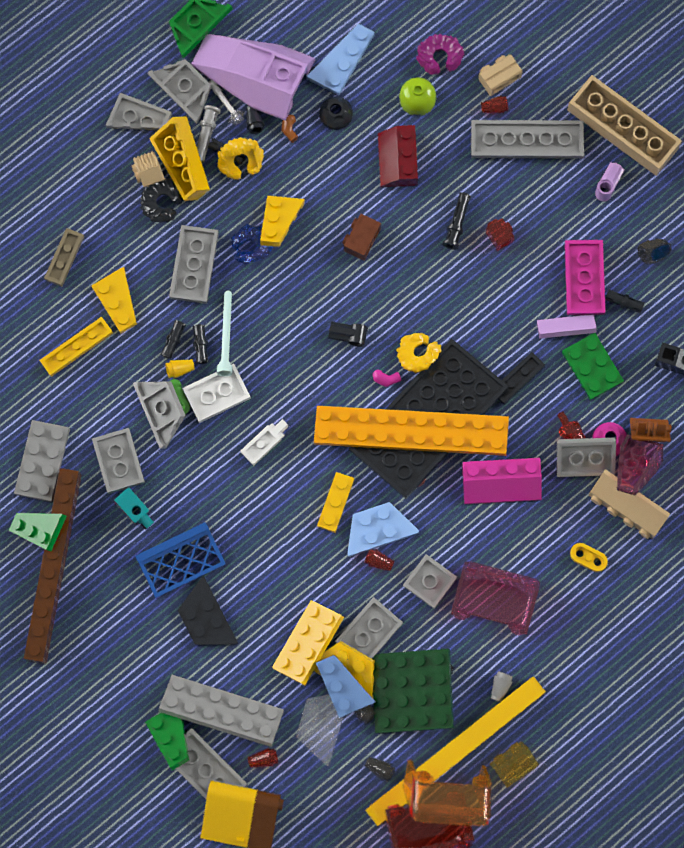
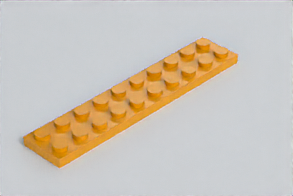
M317 406L314 445L506 456L509 416Z

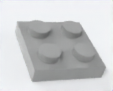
M426 554L405 581L403 587L435 609L456 581L457 576Z

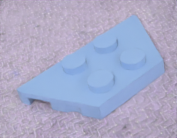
M390 502L355 513L352 517L348 557L419 534V531Z

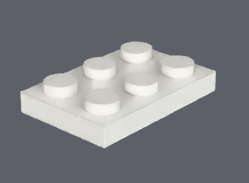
M232 364L231 376L223 377L215 372L182 388L199 423L251 399L234 364Z

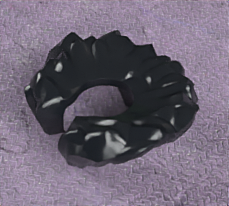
M166 178L161 182L145 187L140 197L142 213L154 222L173 221L177 215L176 210L160 208L156 203L159 196L167 195L175 204H182L183 198L172 178Z

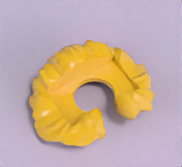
M241 137L238 139L234 138L229 140L227 144H224V147L220 148L221 151H218V168L228 178L241 179V171L234 164V158L237 155L245 154L248 157L247 171L251 175L258 173L262 167L264 150L260 149L256 140L243 139Z
M423 333L406 335L402 337L400 347L396 349L398 352L397 357L404 369L418 373L427 370L438 359L439 353H441V345H438L436 341L428 345L429 336ZM421 344L428 346L427 352L423 356L417 357L414 355V350L417 346Z

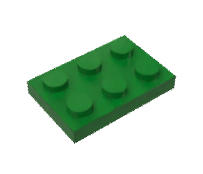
M596 333L562 350L563 356L590 401L624 382Z

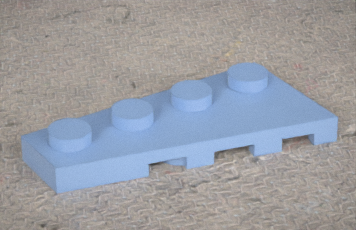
M358 24L306 76L307 80L340 95L371 42L374 31Z

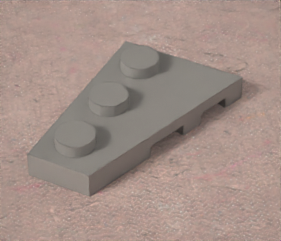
M120 93L106 123V128L159 130L170 120L172 112Z

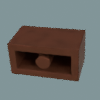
M360 214L358 219L355 218L351 225L352 231L350 235L346 234L342 244L344 245V252L365 261L381 230V223Z

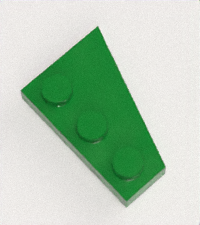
M159 713L145 722L172 771L189 761L183 719Z

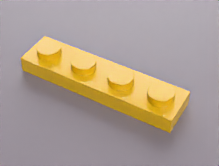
M100 317L40 359V362L52 377L112 335L113 331L105 320Z

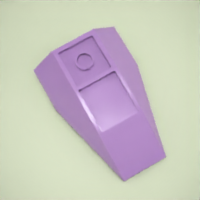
M208 34L204 38L191 65L251 108L286 120L293 106V96L304 74L308 75L315 58L282 45Z

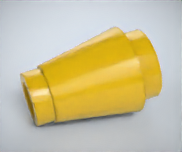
M192 359L170 360L169 363H165L169 378L173 377L175 379L195 370Z

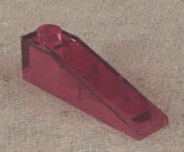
M627 434L620 445L617 491L636 496L656 474L662 464L664 444L648 440H632L631 435Z

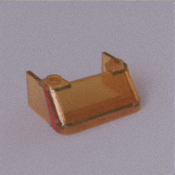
M408 760L402 787L410 815L414 820L470 826H486L489 824L492 782L485 765L481 766L480 775L473 777L471 784L434 782L429 772L416 771L413 760Z

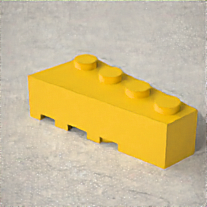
M187 116L172 117L149 139L183 200H198L210 190Z

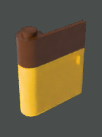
M210 781L200 838L246 848H272L278 811L283 809L284 799H281L280 794Z

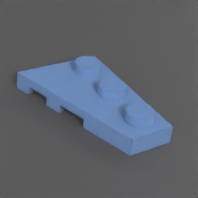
M335 655L316 663L339 718L376 702Z

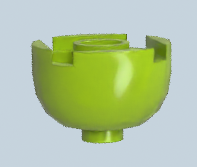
M411 78L401 88L399 95L400 105L410 115L420 114L421 116L429 113L436 102L434 86L425 78Z

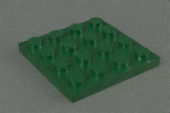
M450 649L376 654L372 658L374 660L373 692L374 700L376 701L374 703L375 733L454 729Z

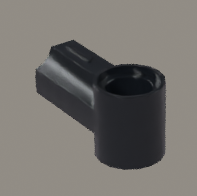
M331 322L328 338L345 341L353 346L364 347L368 327L355 323L348 325Z

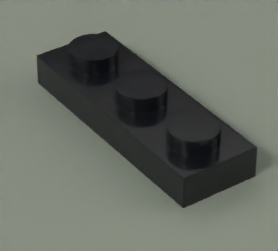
M533 352L502 379L509 386V389L499 399L503 405L511 400L545 367V364Z

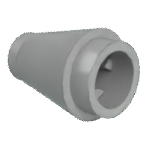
M500 671L497 672V675H494L492 699L502 702L513 683L511 681L513 676Z

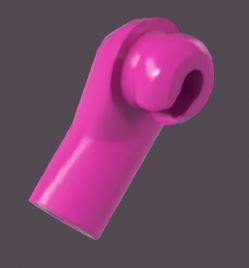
M381 370L373 372V380L384 387L402 381L398 372L392 375H387Z

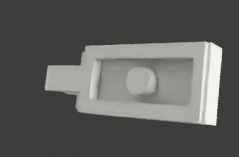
M282 419L276 426L273 423L267 425L240 452L254 466L284 437L282 433L288 428V424Z

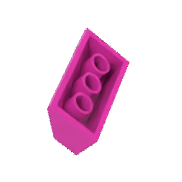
M540 458L462 463L464 504L542 500Z

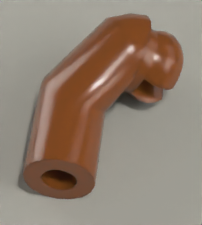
M292 114L288 115L286 120H282L281 129L291 143L298 139L297 134L292 130V126L296 122V118Z

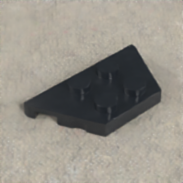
M202 577L178 609L195 646L237 645L238 642L205 577Z

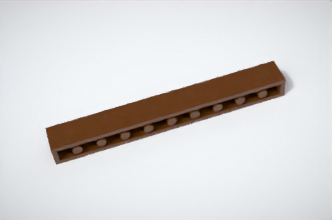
M63 468L59 470L51 514H64L67 517L52 551L44 549L24 653V659L27 662L47 663L82 477L80 472Z

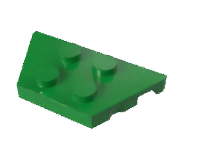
M190 0L169 20L183 58L233 10L230 4L222 5L213 0Z

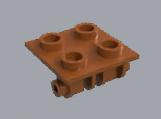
M630 418L632 440L671 442V425L668 420Z

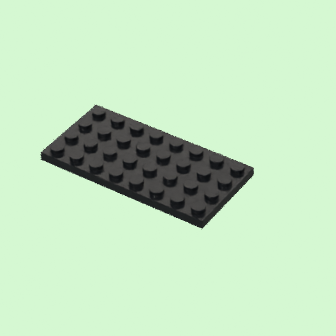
M451 339L441 349L438 359L427 370L421 371L385 410L485 415L509 389V386ZM364 447L349 448L350 452L405 499L413 493L450 453Z

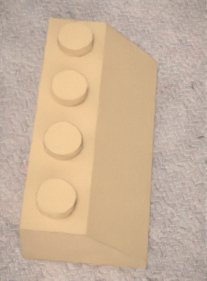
M606 469L589 493L592 502L599 506L602 504L608 508V513L615 517L618 515L624 519V524L631 528L634 526L640 530L639 534L647 539L649 537L653 539L670 515L669 512Z

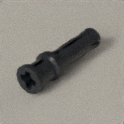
M459 193L451 224L447 226V236L442 245L448 249L457 250L459 248L458 241L460 235L463 234L462 224L471 198L467 193Z

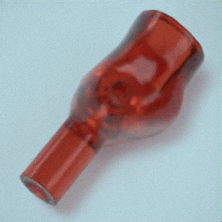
M564 411L557 414L562 423L558 432L563 439H586L578 421L569 422Z

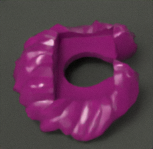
M434 34L418 45V56L416 59L425 69V72L430 75L439 74L440 67L434 60L433 54L440 50L445 51L448 55L446 68L449 72L454 71L461 64L464 49L461 44H458L456 37Z

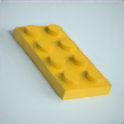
M311 600L272 668L305 686L317 666L316 663L320 661L344 617Z

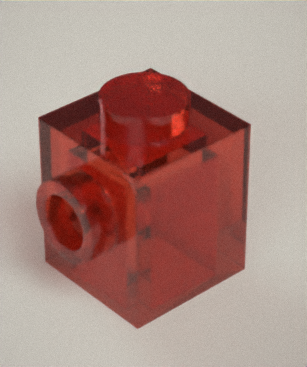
M501 218L500 220L494 219L487 224L486 234L497 251L513 243V229L509 222H505Z

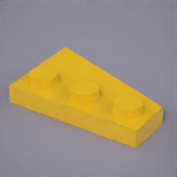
M267 196L260 245L275 247L281 245L289 231L290 225L295 221L300 208L302 209L305 199Z
M124 267L92 285L94 292L120 334L137 325Z

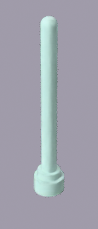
M231 291L224 293L221 361L217 365V375L223 377L232 375V365L229 362Z

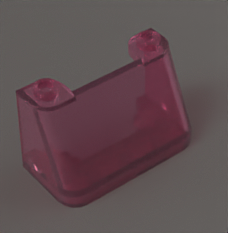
M466 561L462 569L451 615L460 620H465L474 615L507 624L513 634L527 635L539 592L540 581L532 577Z

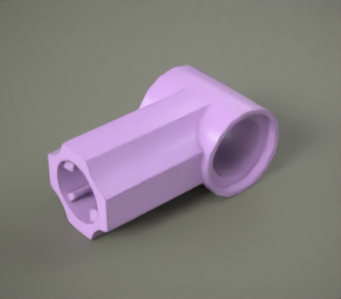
M610 162L595 191V196L598 200L607 201L611 198L625 170L621 165ZM601 188H606L609 192H603Z

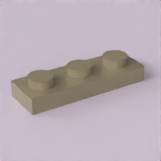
M66 228L44 277L45 281L63 287L84 239V234Z

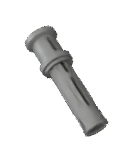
M211 105L204 107V118L200 122L202 128L196 147L201 163L205 162L212 132L217 127V124H215L217 116L221 112L219 108Z

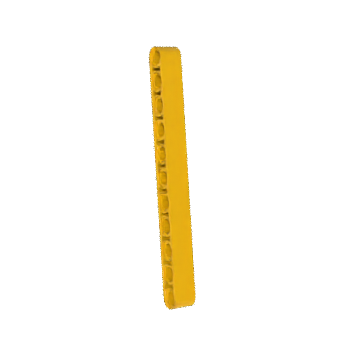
M533 676L365 811L374 823L379 826L411 800L413 776L415 778L414 798L545 694L544 688Z

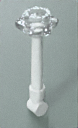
M212 80L209 81L213 92L218 95L231 113L229 123L240 124L244 120L245 112L235 111L221 92L222 90L217 83Z

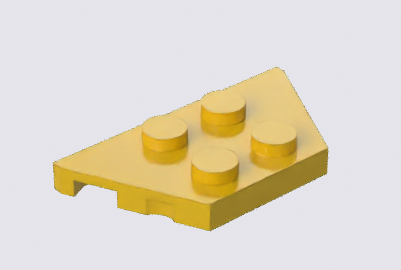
M339 641L324 652L320 661L335 655L374 699L373 659L342 641ZM316 666L314 672L321 675L318 667Z

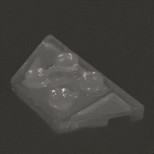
M330 695L307 699L296 735L327 766L330 765L344 717L339 718Z

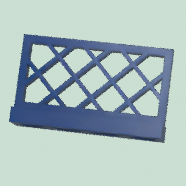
M206 522L136 555V559L155 598L226 564ZM205 535H208L211 541L208 549L197 546L199 539ZM197 540L195 545L190 542ZM187 544L194 547L191 558L180 554L182 546ZM212 545L215 552L210 550ZM179 548L178 553L172 552ZM196 548L207 551L204 562L193 559ZM209 552L216 554L220 563L214 566L206 564ZM165 554L177 555L173 566L162 563ZM179 556L190 560L186 571L175 567ZM161 557L160 562L156 561L155 559ZM151 561L158 563L159 566L156 574L147 572L145 564ZM191 561L203 564L199 573L193 574L188 572ZM161 565L172 568L169 579L157 576ZM205 565L210 567L203 571ZM174 569L185 573L183 580L179 583L171 580ZM187 574L193 575V576H191V577L185 579L186 576H187ZM149 575L154 576L153 582ZM156 578L168 581L165 589L157 593L154 586ZM169 582L174 583V585L168 587Z

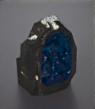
M665 239L647 240L637 247L638 255L647 265L655 264L670 254L672 246Z

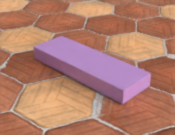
M594 314L537 320L539 339L596 333Z

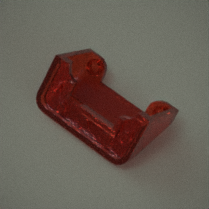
M457 791L446 794L443 801L412 807V817L409 808L404 809L399 804L390 805L385 810L391 848H470L474 843L475 838L463 793L458 794Z

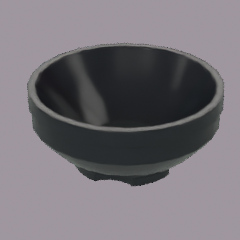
M335 96L326 99L322 103L319 116L321 122L327 128L341 130L350 124L353 118V110L346 99ZM338 105L341 107V112L333 114L330 111L331 107Z

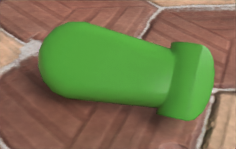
M176 379L170 380L184 413H188L190 403L181 388V382Z

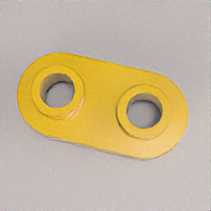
M577 543L571 548L570 557L574 562L594 572H601L606 568L608 560L602 552L583 543ZM577 551H582V552H583V556H582V557H578V556L576 555V552H577ZM598 559L601 565L596 566L594 560Z

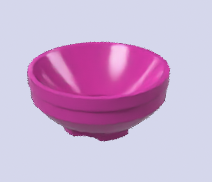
M613 422L601 424L594 431L592 438H605L608 432L614 433L617 437L616 456H618L627 445L625 430Z

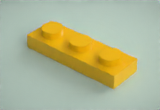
M336 472L317 527L336 533L354 482L353 477Z

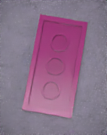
M565 240L567 315H605L603 240Z

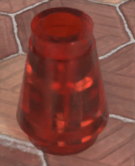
M500 95L481 102L482 113H504L509 111L507 96L502 97Z
M370 548L364 563L368 564L369 567L391 571L394 560H391V558L376 548L375 550Z
M269 747L252 756H248L250 768L274 767L275 764H278L275 748L270 749Z

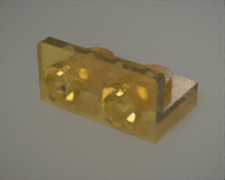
M521 741L511 745L505 753L497 755L490 763V766L495 770L504 786L508 788L538 767L539 764L529 748Z

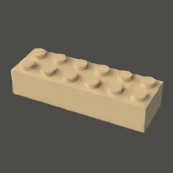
M593 75L569 102L567 111L656 176L681 145L682 140Z

